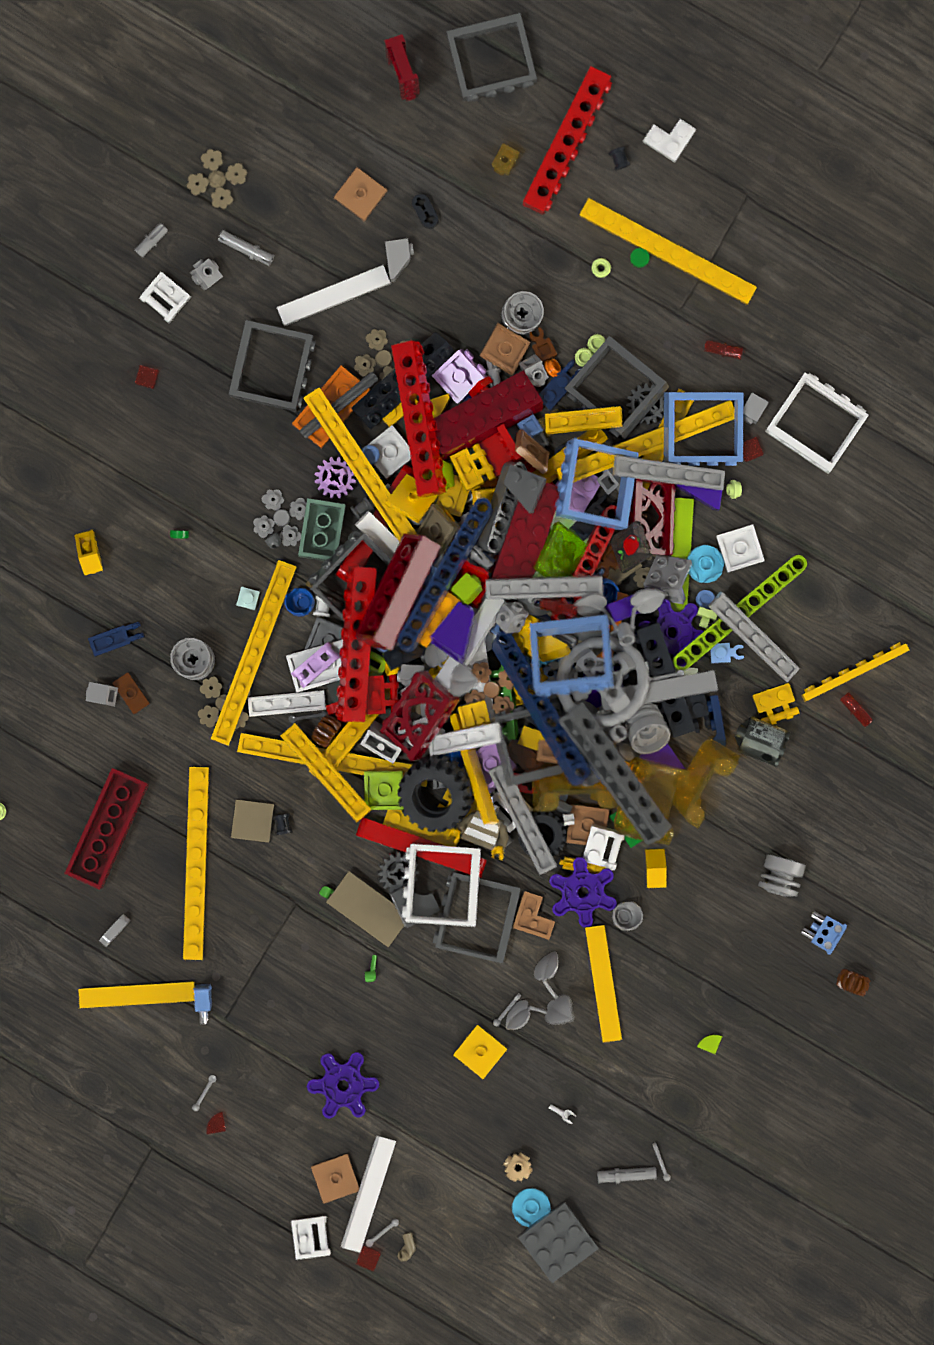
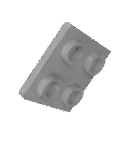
M656 555L643 584L644 588L659 590L665 593V599L669 600V602L684 604L686 597L682 586L692 566V561Z

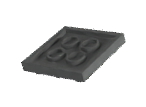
M565 1202L558 1205L518 1235L519 1240L551 1283L599 1249Z

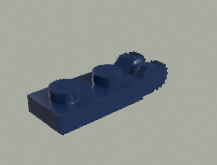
M573 359L563 370L561 369V372L557 374L558 376L554 377L539 394L543 400V405L550 411L567 393L565 387L582 369V367L579 368L572 378L566 374L574 366L575 361Z
M140 623L123 625L88 638L94 657L144 638L143 633H138L132 637H128L127 631L140 627Z
M717 695L709 696L710 700L707 701L708 711L712 712L713 715L710 724L712 731L716 732L713 738L716 748L722 749L726 745L719 698Z

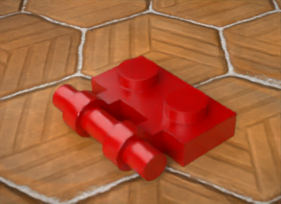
M384 675L368 676L366 715L386 714L385 706H391L392 713V707L400 700L398 699L397 688H399V682H397V675H390L389 683H384ZM384 689H390V700H385Z

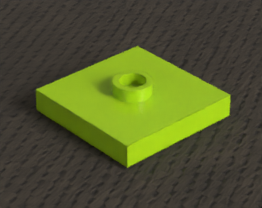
M403 770L364 771L365 803L371 810L404 809L398 803L401 797L397 796V791L400 788L399 783L403 778Z

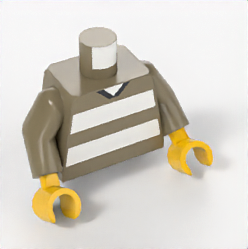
M493 804L494 809H495V812H496V815H497L498 810H499L500 807L497 806V805H495V804ZM479 811L470 813L455 829L448 833V839L451 836H456L455 844L459 842L460 835H462V839L492 850L493 859L496 854H500V860L504 858L503 851L506 848L509 836L504 820L498 818L499 823L494 825L483 824Z

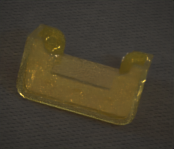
M706 740L702 743L671 795V802L689 824L696 828L700 827L705 817V812L701 808L702 799L699 797L714 772L722 776L730 775L740 758V755L714 740Z
M634 757L630 762L629 768L668 821L676 788H683L688 783L690 771L657 761ZM618 805L614 820L615 829L630 838L644 841ZM672 827L661 839L654 843L670 845L674 835Z
M563 773L532 781L534 812L556 809L559 805V795L590 793V800L597 801L601 809L617 808L616 800L600 780L592 786H584L583 784L574 786Z

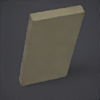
M350 871L347 872L326 901V903L387 947L391 945L404 927L394 903Z

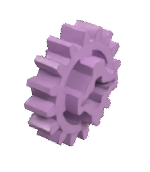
M330 457L329 463L323 460L324 466L318 465L320 473H315V476L319 477V479L315 480V484H320L318 490L324 489V496L330 493L331 499H333L334 495H337L340 499L341 493L347 496L346 490H353L351 483H356V480L352 479L355 475L353 472H350L351 469L349 466H346L347 463L345 461L341 463L340 457L337 458V461ZM332 466H341L343 468L337 470L333 469ZM326 470L328 473L327 479L323 481V474ZM330 471H332V473L335 474L336 476H337V475H340L338 478H339V483H340L341 485H339L338 482H336L335 480L331 481V480H332V476H331L332 474H331ZM348 474V482L344 485L343 479ZM331 486H335L339 490H330L328 488Z

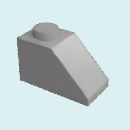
M408 238L385 241L390 282H394L411 261L410 255H414L412 243L408 244Z

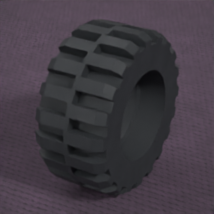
M432 755L431 758L426 756L420 761L417 760L400 780V788L397 791V796L401 797L398 800L399 806L404 808L402 813L404 816H409V822L418 824L419 829L428 828V832H435L438 829V832H445L447 828L450 830L459 824L471 809L475 798L470 785L471 782L466 775L465 767H459L458 761L454 760L452 762L447 756L439 758V755ZM436 780L445 785L451 795V805L448 807H436L430 804L422 794V781Z

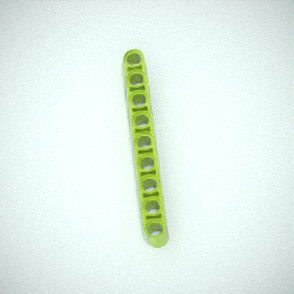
M801 555L792 557L736 604V606L749 618L805 570L807 566L806 559ZM793 561L801 562L802 568L795 569L792 564ZM785 573L788 578L787 581H780L778 574ZM770 585L773 588V593L767 594L764 591V586ZM749 598H757L759 604L752 606L749 603ZM721 619L717 620L674 657L672 663L675 671H686L733 630L731 628L727 631L722 630L720 623L723 621ZM706 634L714 635L715 642H707L705 639ZM698 646L701 653L699 655L692 654L691 647ZM683 658L686 661V666L683 668L677 666L676 660Z

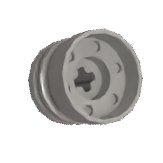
M520 291L514 293L508 298L502 308L501 317L503 324L516 334L524 335L532 332L538 327L543 318L544 308L542 301L531 292ZM520 310L527 314L523 319H521L520 315H517Z
M196 638L180 640L173 647L170 654L173 669L179 675L190 680H201L207 677L215 665V655L212 649L206 643ZM193 656L198 658V660H196L195 665L194 663L190 662V660L193 659Z
M653 703L643 704L630 719L622 722L632 748L638 753L651 754L657 752L669 741V729L660 709Z
M767 854L764 867L771 870V874H761V877L769 879L768 883L759 881L758 886L764 888L767 892L784 897H797L798 892L790 890L791 886L800 888V884L794 882L793 877H803L806 865Z

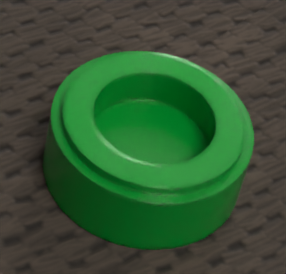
M643 248L635 249L630 256L632 265L637 268L645 267L649 262V253Z
M170 530V537L188 539L189 531Z

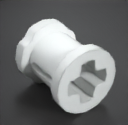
M316 596V610L313 612V615L330 617L329 607Z

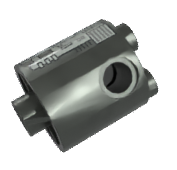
M751 716L749 720L739 725L734 738L738 745L737 752L777 767L780 758L785 752V744L791 732Z

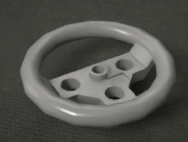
M611 636V649L622 652L612 657V666L615 663H620L622 668L618 672L613 671L614 687L605 688L604 691L598 690L614 711L612 715L596 716L591 714L600 727L616 726L630 719L643 705L649 689V670L641 653L632 645H621L619 639ZM591 637L575 645L569 655L562 659L556 675V681L568 680L570 670L575 662L587 678L605 676L604 658H598L592 652L593 649L603 648L602 637ZM588 660L595 661V665L591 669L585 668V663ZM636 669L638 686L633 699L630 701L621 689L622 679L627 672ZM612 689L618 691V695L615 698L607 696L608 692ZM557 693L566 712L576 705L570 694L560 695Z

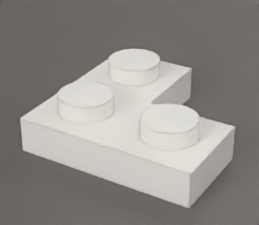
M681 119L670 135L653 125L643 142L673 162H676L696 129Z

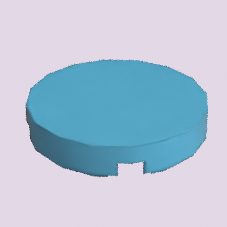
M708 545L695 547L686 559L692 561L688 574L699 583L713 582L722 574L724 559L715 547Z
M527 1188L515 1196L512 1203V1212L515 1219L521 1225L530 1227L550 1212V1202L542 1191L535 1188Z

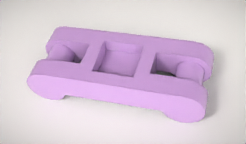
M329 642L291 673L294 678L297 677L301 682L302 688H305L340 658L339 653L334 652ZM326 653L329 659L325 661L321 656L322 654ZM305 669H306V670L309 672V674H310L307 678H306V676L302 673Z

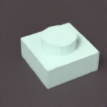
M241 587L236 605L256 610L260 592Z

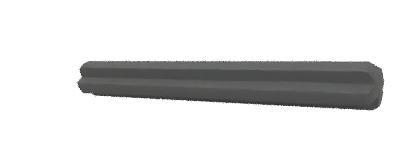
M373 372L369 373L332 403L331 406L335 412H340L376 383L378 377ZM315 417L300 429V433L304 438H308L321 427V424Z

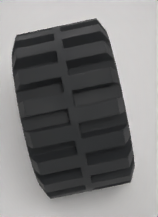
M539 811L532 813L531 815L536 825L546 824L552 829L553 840L547 847L552 857L557 855L566 842V829L559 817L550 812ZM518 833L519 844H520L521 848L523 849V851H524L526 854L529 855V853H528V851H527V849H526V847H525V845H524V843H523V841H522V839H521V837H520V835H519V833Z

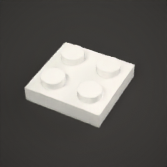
M390 426L368 444L375 446L379 450L380 458L374 465L386 479L411 460L409 445L393 426Z
M754 525L716 536L727 573L765 561Z

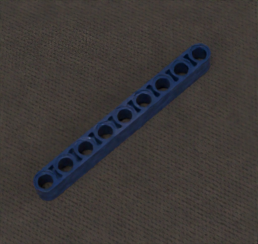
M479 498L474 503L398 637V644L404 652H412L417 647L491 517L493 509L488 499ZM481 505H487V506H488V510H487V511H485V512H480V511H478V509H479V507H480ZM473 521L479 523L475 529L469 528V524ZM468 538L469 543L462 546L459 544L461 539ZM452 555L460 556L457 562L450 561ZM444 571L450 572V576L447 579H442L440 576ZM434 588L441 589L440 594L437 596L431 595V591ZM424 605L431 606L429 612L424 613L421 611ZM414 622H421L422 625L419 629L415 630L412 628ZM406 638L412 639V643L409 646H403L402 642Z
M504 631L499 632L492 642L494 653L568 781L574 786L581 785L589 776V767L571 737L558 721L560 717L546 695H536L533 671L513 636ZM499 640L504 641L506 645L501 644ZM509 656L513 657L515 661L510 660ZM518 673L523 674L525 678L520 677ZM527 689L532 690L534 694L529 693ZM537 706H541L544 711L539 710ZM547 722H550L553 727L548 726ZM556 738L560 739L563 744L558 743ZM566 755H569L572 760L567 759ZM575 772H579L582 777L577 776Z

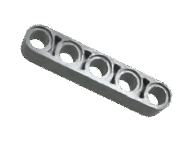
M508 461L502 467L491 500L493 512L478 539V547H481L484 551L496 553L502 548L518 500L510 490L507 491V486L503 482L510 465L527 471L523 463Z

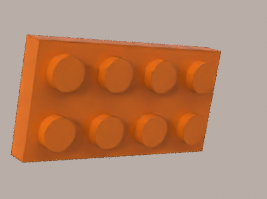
M340 366L321 388V391L329 403L332 404L360 381L343 366ZM369 388L337 413L343 423L353 412L351 407L370 391ZM308 405L292 423L299 431L315 418ZM322 426L308 437L321 449L330 439Z

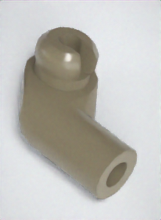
M412 1232L402 1235L405 1245L398 1252V1259L400 1261L409 1260L416 1250Z

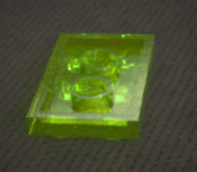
M555 522L534 569L544 577L572 576L586 543L561 522Z

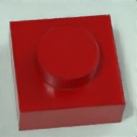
M487 376L478 381L468 392L469 395L474 397L486 391L493 380Z

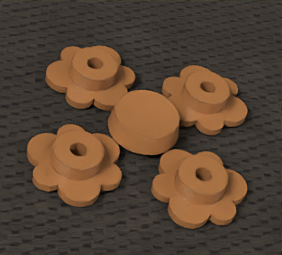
M486 662L475 663L471 671L479 682L486 683L483 687L484 693L472 690L471 693L465 694V705L474 703V699L477 700L476 702L483 701L486 696L488 698H495V704L492 705L495 714L506 711V714L511 713L510 711L514 709V703L507 696L504 698L498 696L500 694V686H506L507 689H512L513 687L511 680H507L508 675L505 670L498 674L500 679L497 683L489 681L492 671L488 669L489 665Z

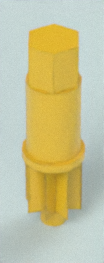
M564 856V859H560L559 865H563L562 869L574 871L573 861L576 858ZM587 863V870L592 874H598L601 870L605 869V867Z

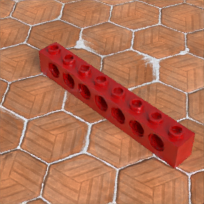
M590 66L523 200L524 206L542 215L545 210L549 212L553 204L551 198L553 194H558L562 185L559 182L562 177L566 178L570 170L568 164L570 160H575L578 154L576 148L579 143L583 144L587 136L585 130L587 126H592L595 120L593 114L596 109L600 110L604 102L601 98L604 92L608 93L612 86L610 75ZM591 87H596L599 93L592 95L588 90ZM588 104L591 109L584 112L580 109V106ZM580 121L582 127L576 129L572 126V122ZM567 137L572 138L574 141L570 146L565 145L563 142ZM561 154L565 157V161L557 162L555 156ZM549 171H553L557 174V177L549 179L546 174ZM545 188L549 193L546 196H540L538 190Z
M413 340L392 345L417 495L419 497H430L446 493L447 481L442 471L443 460L439 454L440 442L436 437L437 425L432 414L433 404L429 397L430 386L426 380L427 368L423 363V347L420 342ZM412 358L413 363H412V365L409 367V364H408V363H409V360ZM415 377L416 382L412 385V379ZM419 396V402L416 404L415 398ZM422 414L423 419L419 423L418 418ZM425 433V434H426V439H425V441L423 442V441H422V435ZM429 452V458L426 461L425 454ZM430 471L433 473L431 479L428 477Z
M348 566L345 574L347 589L344 591V600L346 601V606L342 613L344 628L341 630L343 646L340 648L341 666L338 669L340 686L337 687V697L339 699L338 705L335 708L337 720L365 722L371 646L355 637L358 628L355 630L353 624L358 620L360 626L375 595L377 568ZM361 581L362 589L357 591L356 585ZM357 601H360L361 607L359 610L355 609V603ZM357 639L358 646L353 649L352 642ZM355 658L356 666L351 668V660ZM351 678L355 679V684L353 687L349 686V681ZM353 697V704L348 706V699Z

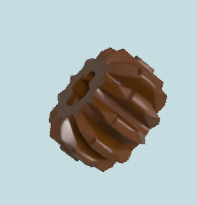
M325 715L315 727L312 740L320 747L327 748L338 735L341 722L333 716Z
M848 969L841 970L836 983L839 988L859 996H864L870 987V979Z

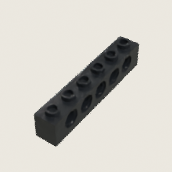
M437 332L433 333L421 344L424 351L422 355L423 363L427 368L426 379L455 354V351L448 342ZM412 358L409 360V367L413 363ZM392 370L351 407L357 417L370 430L401 403L396 370ZM415 377L412 379V385L416 382Z
M657 620L635 627V642L637 645H641L642 651L640 653L644 661L647 662L649 677L676 673ZM653 639L656 641L653 648L646 647L648 640ZM655 658H662V663L659 666L652 665V661ZM684 697L675 698L671 702L660 701L661 705H658L662 716L666 717V725L674 738L695 731ZM674 711H679L680 717L676 720L671 719V714Z

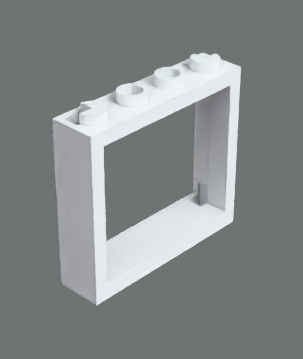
M804 373L765 432L829 474L868 417V414H866V410L862 406L851 404V400L847 396L835 393V389L829 384L825 383L823 385L820 383L817 376L811 373ZM804 383L858 418V421L830 462L776 427Z
M411 844V848H407L406 859H409L410 863L409 867H405V879H408V887L404 886L403 898H407V906H403L402 917L406 918V922L475 926L480 849ZM416 850L472 854L468 920L412 916Z

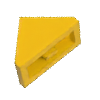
M645 850L647 888L666 887L665 850Z

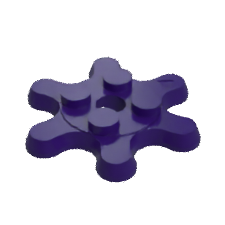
M663 599L662 604L658 608L659 617L657 622L662 631L668 652L675 657L704 631L696 630L692 626V619L698 613V608L695 604L689 603L685 605L682 611L675 612L672 610L669 600ZM642 621L639 626L647 624L649 621ZM675 627L676 635L674 637H668V628ZM660 657L655 658L652 662L660 660ZM678 658L676 664L678 666H685L686 661L683 658Z
M578 857L573 861L574 872L571 876L563 877L560 874H554L550 877V885L562 892L561 900L553 905L552 911L556 916H563L568 911H575L579 915V924L587 928L593 923L592 913L596 908H604L607 911H611L616 907V900L604 893V886L613 880L614 874L608 868L601 870L598 874H591L587 870V861L582 857ZM582 886L588 889L586 896H579L577 894L578 889Z
M353 1053L346 1064L337 1063L331 1054H324L321 1057V1065L325 1069V1076L319 1080H310L307 1084V1090L312 1094L321 1093L326 1097V1104L322 1109L324 1117L333 1118L340 1107H348L355 1117H362L365 1114L366 1109L361 1102V1095L367 1091H376L379 1087V1081L374 1077L365 1078L360 1074V1067L364 1062L362 1054ZM340 1080L348 1082L349 1087L347 1090L341 1091L338 1088Z

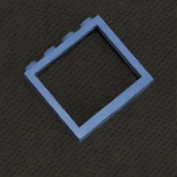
M664 392V462L680 465L681 462H688V466H700V462H707V466H718V462H725L726 466H736L737 462H743V392ZM675 400H734V456H674Z
M575 438L569 440L564 449V454H566L565 461L561 465V473L563 474L562 480L558 484V492L560 493L559 499L555 504L557 506L556 516L617 530L626 529L635 478L621 477L615 519L569 510L578 447L631 458H638L639 453Z
M607 615L530 624L533 682L537 696L546 695V697H549L551 694L556 693L567 695L575 691L586 693L593 689L604 691L605 688L614 687L610 627ZM602 630L605 676L541 683L538 637Z

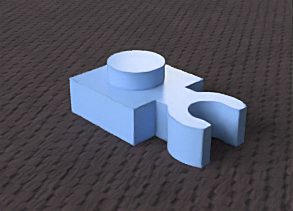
M730 643L717 644L710 650L711 663H730V657H734L737 660L743 659L744 656L736 654V650L742 649L743 645H736L734 648H730Z

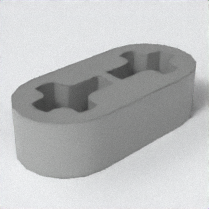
M123 914L101 937L99 942L107 947L131 920Z

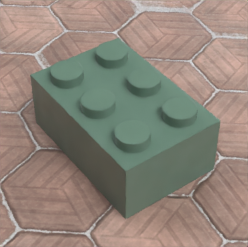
M307 498L298 557L325 561L335 554V550L339 547L345 504Z

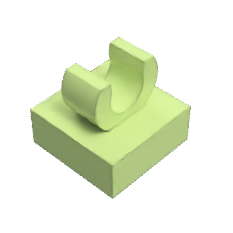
M703 607L698 608L697 616L702 617L699 626L707 628L709 620L715 621L717 615L712 610Z

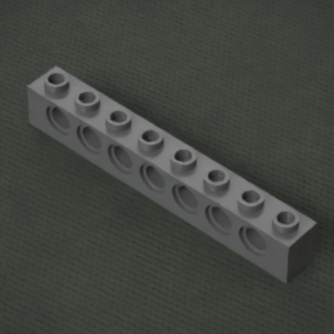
M581 702L571 707L558 721L647 845L661 839L672 826L584 703Z

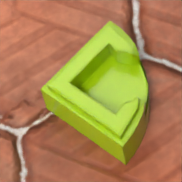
M707 1036L698 1043L697 1047L715 1054L722 1036Z

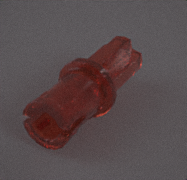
M707 340L704 351L722 355L721 357L727 356L741 360L743 348L727 345L726 342L722 344Z
M542 598L540 601L541 610L551 611L556 615H560V613L569 616L577 615L578 607L563 603L562 600L556 601Z
M849 692L840 699L851 712L850 715L853 714L864 727L872 723V718L861 707L862 704L860 705Z

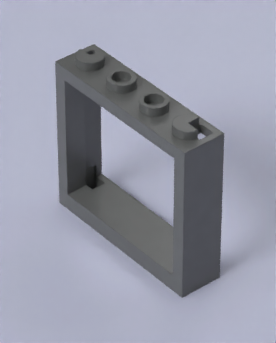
M520 13L446 31L463 101L474 102L479 99L478 97L486 96V98L496 96L498 92L510 93L515 91V88L523 86V89H526L537 83ZM517 26L529 75L467 90L455 41Z
M246 320L229 396L297 412V408H301L303 396H300L301 391L307 385L308 378H305L306 370L310 371L312 359H309L310 352L315 350L316 341H313V335ZM253 329L305 340L292 402L239 391Z
M609 336L565 387V390L569 393L567 397L574 403L578 401L582 404L581 408L583 410L598 409L577 392L576 389L610 350L614 351L656 386L623 423V427L611 428L609 430L617 438L620 435L625 439L661 398L664 392L667 391L669 385Z
M360 529L352 532L348 540L343 545L337 547L335 554L330 559H326L317 573L315 572L310 575L306 583L342 620L343 612L317 586L362 540L387 565L391 561ZM358 620L353 624L355 630L359 627Z
M559 699L550 700L554 709L557 710L559 717L566 713ZM537 706L539 710L544 711L541 706ZM524 707L513 709V713L506 714V711L494 714L495 717L490 719L491 724L499 723L500 725V723L531 715L527 709L524 710ZM500 725L502 742L496 743L507 787L564 773L560 765L514 776Z
M454 872L452 876L448 875L446 887H449L448 895L444 894L442 905L445 906L444 913H439L438 918L449 917L457 879L470 882L471 876ZM478 878V884L512 892L497 956L443 943L446 924H439L440 930L435 932L433 943H436L435 948L503 964L521 888Z

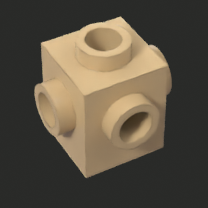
M514 1153L513 1156L509 1155L503 1164L506 1166V1176L515 1182L517 1179L520 1181L523 1178L527 1179L532 1171V1168H530L531 1162L528 1161L530 1158L522 1153ZM515 1165H521L522 1169L520 1171H515Z

